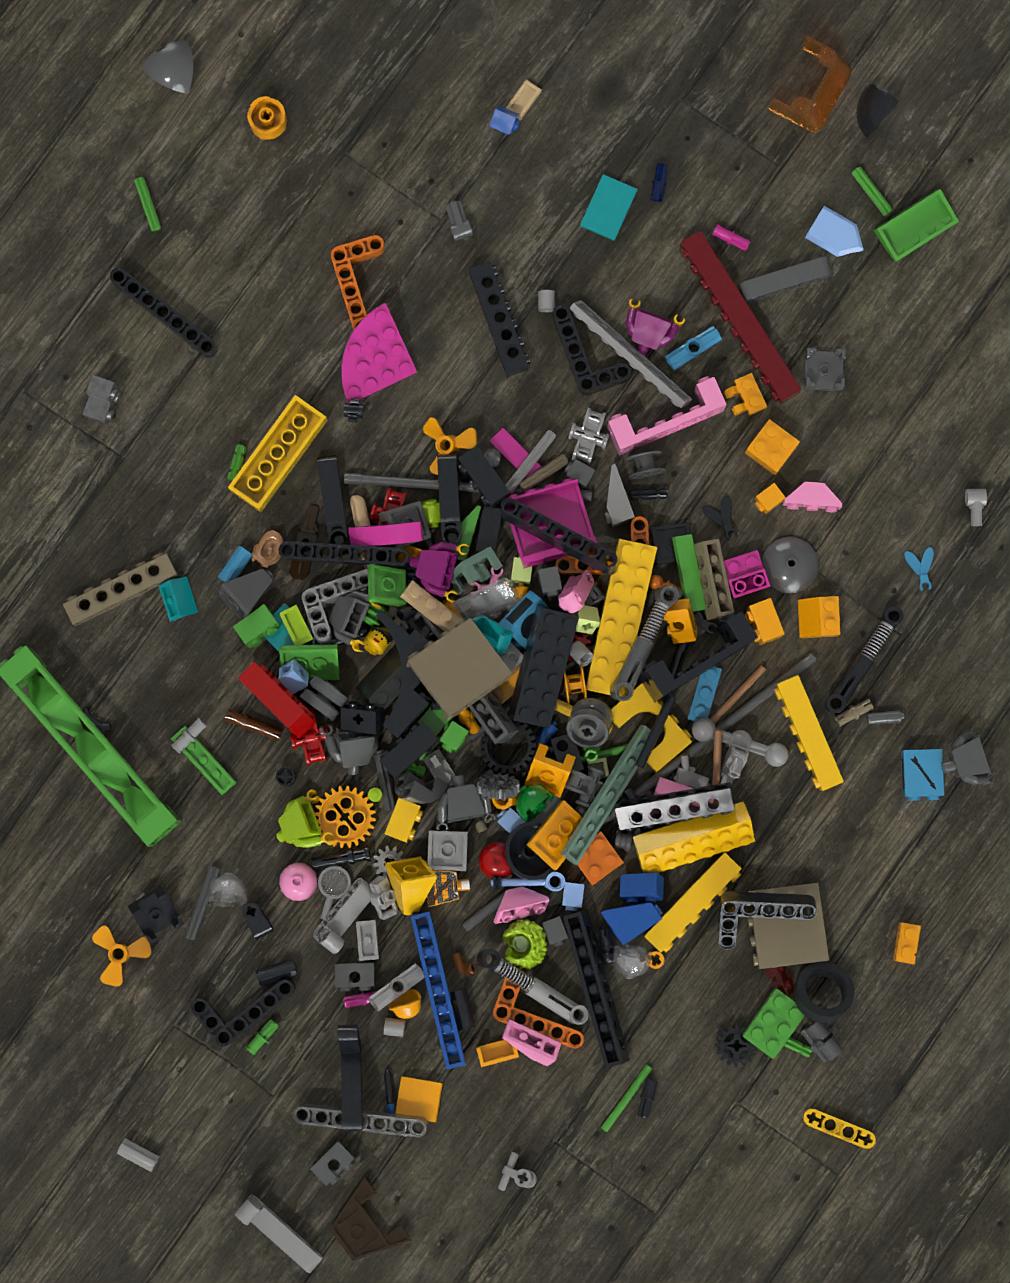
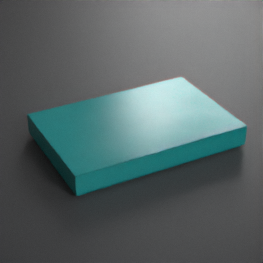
M603 174L580 227L615 241L637 189Z

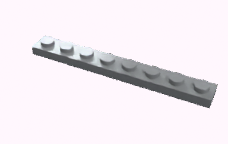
M582 300L572 304L569 309L574 312L573 314L576 318L583 320L591 331L600 335L604 343L611 345L619 356L628 360L632 368L638 369L643 374V377L656 385L660 393L666 394L675 406L682 408L691 402V397Z

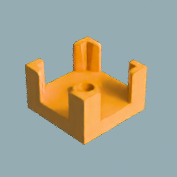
M540 743L525 785L540 784L547 788L554 796L561 798L576 757L567 754L563 764L546 758L548 746Z

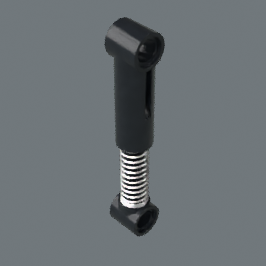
M891 606L883 612L880 625H878L879 628H876L875 633H872L873 636H871L867 645L861 650L862 653L856 654L825 700V709L829 713L837 714L845 708L873 665L872 658H875L874 655H877L876 652H879L878 649H881L880 646H882V643L884 644L883 641H886L885 638H888L889 632H892L902 622L904 613L899 607ZM889 612L897 614V621L889 619ZM851 680L852 682L850 683L844 694L840 695L848 681ZM832 699L839 701L840 706L838 709L831 707L830 702Z

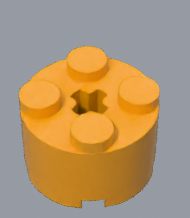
M267 96L257 98L252 102L247 114L252 132L262 140H271L279 137L286 130L287 117L283 105L278 100Z

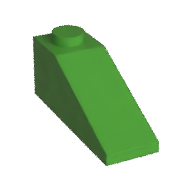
M477 506L461 523L462 538L456 546L461 544L469 546H462L460 548L462 553H469L481 513V506ZM455 552L458 554L456 560L458 562H462L468 557V554L462 556L459 552Z

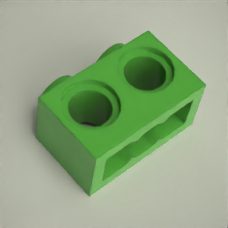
M452 721L440 739L442 748L451 754L453 751L457 753L468 737L469 731Z

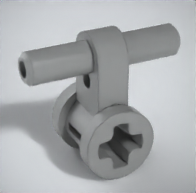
M512 1152L507 1165H504L498 1189L505 1191L510 1177L514 1178L515 1183L520 1187L532 1188L536 1184L537 1177L533 1171L514 1169L519 1156L518 1153ZM524 1176L528 1178L527 1182L523 1179Z

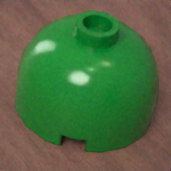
M532 784L528 787L524 785L519 789V796L516 798L515 807L525 822H528V817L531 820L537 817L546 809L547 805L545 803L548 799L551 802L554 796L547 788L540 784Z

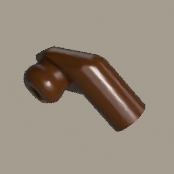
M461 952L452 955L459 973L473 976L477 972L476 965L465 962Z

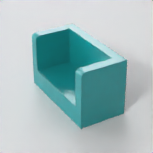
M483 614L472 619L498 655L507 652L514 632Z

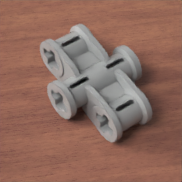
M588 407L583 426H577L573 422L568 439H578V442L575 446L572 460L578 459L590 465L595 446H600L605 450L610 434H602L600 431L606 413L603 412L601 414L592 411Z

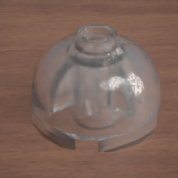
M224 873L212 881L209 888L208 901H213V905L220 907H234L233 903L240 902V905H243L247 902V887L234 874Z
M620 945L614 947L613 964L615 969L623 974V977L634 979L646 973L649 969L652 953H646L647 949L640 946L625 945V948H620Z

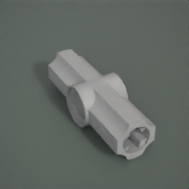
M417 964L412 965L369 997L371 1005L377 1011L383 1009L425 978L422 969ZM393 983L400 985V992H396L393 989Z

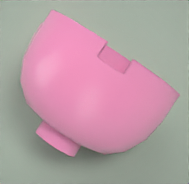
M296 862L288 865L280 875L279 885L282 893L294 901L310 898L318 887L316 872L305 863Z

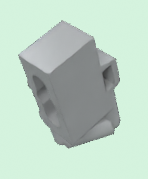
M378 876L369 884L372 891L369 898L371 904L375 905L379 919L385 920L396 915L398 908L395 902V892L391 889L388 878Z

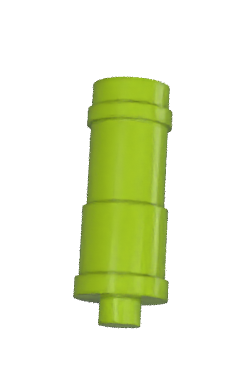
M372 788L368 792V797L373 802H379L382 800L383 794L380 789Z

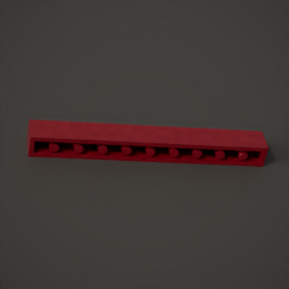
M698 231L683 240L679 249L684 259L687 258L691 263L689 265L691 271L701 279L699 281L701 287L710 293L711 296L709 298L712 304L720 309L721 312L719 314L722 320L729 323L731 327L729 330L733 337L738 338L741 342L739 345L743 353H748L750 356L752 367L760 372L762 383L765 386H769L771 390L770 395L775 402L778 401L781 405L799 394L801 391L800 386L702 232Z

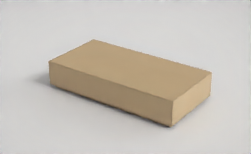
M526 79L506 108L520 114L518 120L521 121L542 90Z

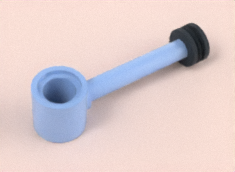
M551 872L546 877L538 880H526L523 878L501 879V875L499 877L493 875L491 885L493 891L497 890V888L501 890V886H545L548 890L560 891L565 885V878L559 872ZM553 876L559 878V884L556 887L550 885V878Z

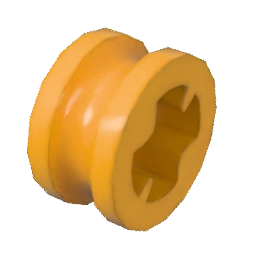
M653 951L647 956V963L651 968L658 969L664 964V956L660 952ZM655 954L659 955V960L661 961L659 965L656 963V966L652 965V960L650 959L652 955L655 957Z

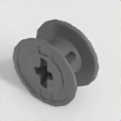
M662 451L644 452L626 458V462H635L637 473L630 475L629 479L650 477L666 471V468L655 467L654 457L661 455Z

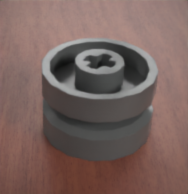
M315 675L309 683L318 692L315 694L309 689H304L299 697L334 722L339 712L331 705L332 702L339 707H343L349 699L340 693V690L334 685Z
M586 698L576 702L572 707L566 729L569 738L575 744L585 748H596L603 745L608 738L613 720L612 711L607 704L598 699Z

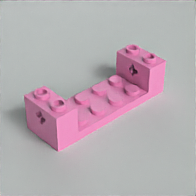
M707 376L698 380L694 393L700 405L690 408V412L686 414L680 412L673 415V419L667 422L665 419L655 423L653 428H642L637 431L638 434L636 435L626 414L612 416L610 418L611 421H608L607 429L618 455L625 454L724 412L726 402L715 377L709 379Z

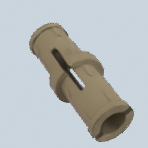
M866 699L855 706H849L848 710L835 715L834 718L836 722L838 721V726L841 727L853 719L857 720L859 716L873 710L874 707L872 703L870 704L871 701Z

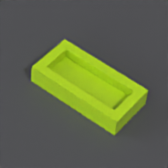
M297 605L279 613L294 645H303L314 640Z

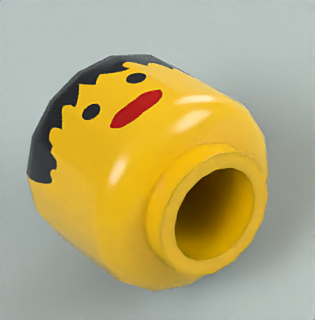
M385 627L372 628L363 639L367 643V646L364 645V648L375 656L377 654L382 655L392 643L390 632Z

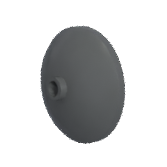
M783 537L775 540L767 547L761 560L770 586L786 594H794L807 589L815 580L819 568L815 550L809 543L797 537ZM789 560L794 561L795 565L793 567L788 565Z

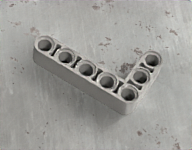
M368 569L321 584L303 592L302 601L313 634L320 645H328L333 639L324 608L334 605L339 596L345 597L353 591L368 593V583L362 584V581L368 578ZM346 585H352L350 590H344ZM334 591L332 596H325L327 592ZM311 597L316 598V600L312 603L307 602L308 599ZM315 615H322L320 619L313 620V617ZM322 631L327 632L326 636L319 637V634Z
M251 1194L234 1213L245 1225L248 1226L252 1222L308 1273H311L323 1259L317 1250L255 1195Z

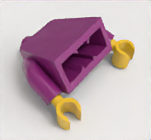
M632 299L629 301L630 309L626 318L628 334L632 336L633 342L639 343L637 350L644 357L647 356L649 348L657 350L658 347H664L671 342L679 331V327L685 322V318L682 322L676 320L678 314L675 315L673 320L640 309V300L636 306L632 305Z
M440 542L430 546L428 550H422L420 557L413 556L411 558V567L417 568L416 577L421 579V584L429 593L440 597L445 596L449 602H455V600L450 599L448 596L450 593L458 595L455 590H449L458 556L455 552L466 556L468 553H462L460 548L462 546L469 547L467 544L456 546L453 543Z

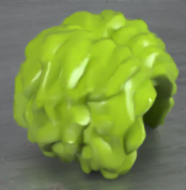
M517 919L516 922L511 923L503 934L504 943L509 946L505 951L506 961L512 964V966L527 970L535 967L537 963H542L547 951L546 933L542 931L543 928L529 920Z

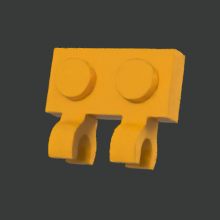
M752 373L734 380L735 386L724 391L727 399L739 394L743 403L733 407L734 416L745 411L750 416L767 408Z

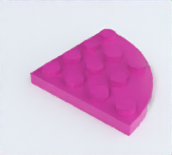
M386 303L369 312L357 327L354 328L346 343L342 357L341 377L344 394L348 403L350 399L360 400L417 373Z

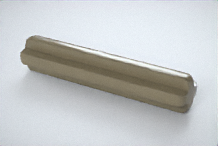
M561 454L520 482L522 491L530 490L567 465V457Z

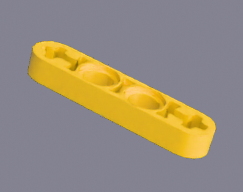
M809 1108L803 1113V1121L808 1126L862 1148L869 1149L876 1142L874 1134L870 1131L819 1110ZM812 1112H815L814 1116L819 1119H821V1115H823L824 1118L821 1121V1127L817 1126L819 1122L815 1120H812V1122L809 1123L807 1115H811ZM828 1119H832L835 1122L833 1130L825 1128V1122ZM848 1126L852 1127L853 1135L849 1138L844 1137L843 1129ZM858 1130L861 1131L859 1133L861 1136L866 1137L869 1134L871 1142H867L864 1145V1141L859 1138L855 1142L854 1139L857 1137Z

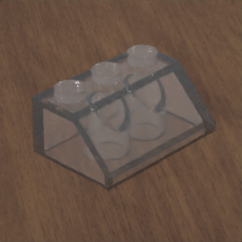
M504 577L453 603L461 617L467 621L482 614L488 618L490 617V619L497 618L501 615L500 612L506 609L511 611L521 599L513 581Z

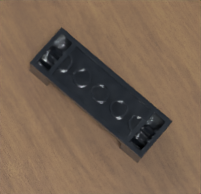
M742 611L737 615L733 612L720 621L722 625L717 630L726 644L717 650L718 654L716 651L710 653L701 660L702 663L697 661L686 669L687 673L683 670L673 677L663 660L658 663L654 660L642 669L643 673L639 676V679L654 703L742 650L758 638Z

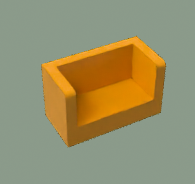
M506 1040L476 1047L481 1067L519 1057L518 1050Z

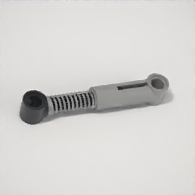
M483 949L478 953L477 963L480 967L489 969L492 972H499V975L501 974L507 980L510 979V982L513 981V984L519 985L521 989H524L525 994L563 1017L568 1023L581 1025L587 1021L589 1015L588 1010L584 1006L578 1005L538 978L529 977V975H526L520 969L518 970L509 962L506 963V960H503L497 950ZM487 954L492 956L490 964L486 962ZM575 1010L579 1012L578 1019H574L573 1013Z

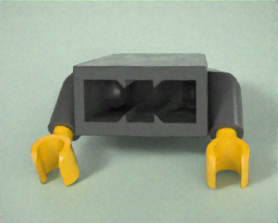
M353 591L345 597L339 596L336 603L331 607L329 623L333 625L334 636L347 645H352L354 651L364 652L359 649V645L367 646V643L362 640H354V638L358 634L370 604L368 602V594ZM370 602L373 606H375L378 609L383 608L377 603Z

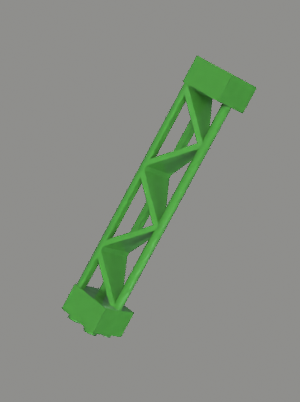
M28 646L17 648L13 652L14 656L9 660L5 659L0 663V676L114 806L142 841L149 847L155 846L182 821L167 804L162 803L62 688L46 669L47 665L37 653ZM41 673L45 678L38 676V674ZM26 684H28L30 698L22 690ZM79 718L91 730L92 733L83 729ZM56 729L75 737L78 754ZM127 773L142 790L131 785ZM105 785L123 793L126 810Z

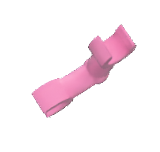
M492 567V576L489 584L479 585V583L474 582L470 586H477L478 590L470 593L478 595L480 592H494L498 579L503 575V568L500 574H495Z

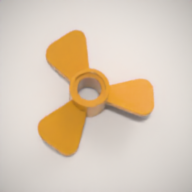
M434 417L429 418L423 427L426 435L437 440L435 446L439 452L438 455L454 454L459 448L473 449L477 445V433L474 428L467 429L457 437L445 435L439 422ZM447 440L450 442L449 450L445 446ZM436 457L430 466V471L438 475Z
M101 926L92 937L95 944L109 950L108 957L111 963L100 976V980L104 984L120 986L123 983L122 963H125L130 957L148 958L152 952L151 945L145 937L138 939L128 947L124 944H116L107 926ZM118 948L124 952V956L120 960L115 957V951Z

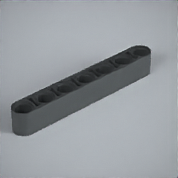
M302 1104L293 1113L294 1120L299 1124L342 1129V1122L337 1117L338 1114H342V1108ZM300 1109L307 1111V1118H302L299 1115ZM362 1110L363 1117L366 1120L365 1125H363V1131L421 1137L429 1128V1122L424 1117ZM321 1111L325 1112L327 1120H321L318 1117V1113ZM377 1118H382L385 1121L384 1127H379L376 1124ZM395 1121H402L404 1129H398L395 1126ZM415 1123L423 1124L424 1130L417 1131L414 1126Z

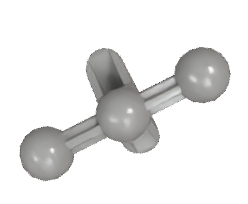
M702 717L693 723L692 734L698 741L706 742L714 739V731L718 728H715L712 720ZM722 730V742L728 744L729 749L721 767L720 775L722 779L720 784L731 782L732 786L733 780L739 778L741 770L748 760V751L764 756L767 763L771 766L779 767L785 764L789 757L786 746L781 743H773L767 746L755 742L749 733L743 730H737L733 733Z

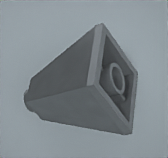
M260 569L223 583L219 596L236 616L243 620L255 610L271 586L274 576L269 570Z

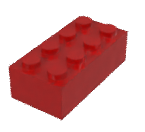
M253 662L238 677L298 738L315 723L311 718L313 714L263 664L258 666Z

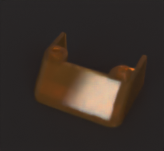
M807 36L802 49L817 56L819 63L827 68L824 77L811 100L800 96L795 98L789 106L773 97L769 110L810 132H819L825 125L849 81L851 70L832 48Z

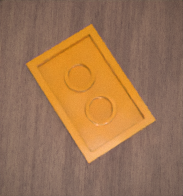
M561 800L526 845L553 870H557L566 859L560 853L582 820V817L568 803Z

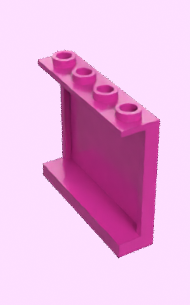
M565 479L558 485L552 483L545 485L544 489H530L525 494L519 496L518 494H512L507 497L519 501L597 543L578 486V479ZM509 508L506 511L512 512L514 509ZM525 517L522 520L528 521L531 518ZM510 523L523 569L570 556ZM546 526L539 527L541 530L547 528ZM557 535L555 537L562 538L563 535ZM573 544V545H572V547H579V546H580L579 544Z

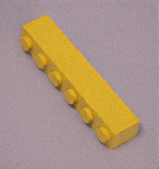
M799 675L776 683L774 693L777 699H781L784 705L781 709L784 716L790 719L791 724L789 728L792 734L796 735L799 740L797 747L800 753L804 752L806 760H804L808 771L811 770L814 775L812 782L815 788L824 791L843 783V778Z
M724 852L661 917L662 919L654 924L644 937L660 953L663 950L667 952L674 945L672 941L676 937L680 939L687 932L685 927L690 922L694 924L701 917L699 913L703 909L708 910L714 903L712 899L717 894L721 896L728 889L726 885L729 881L734 882L741 875L739 871L742 868Z

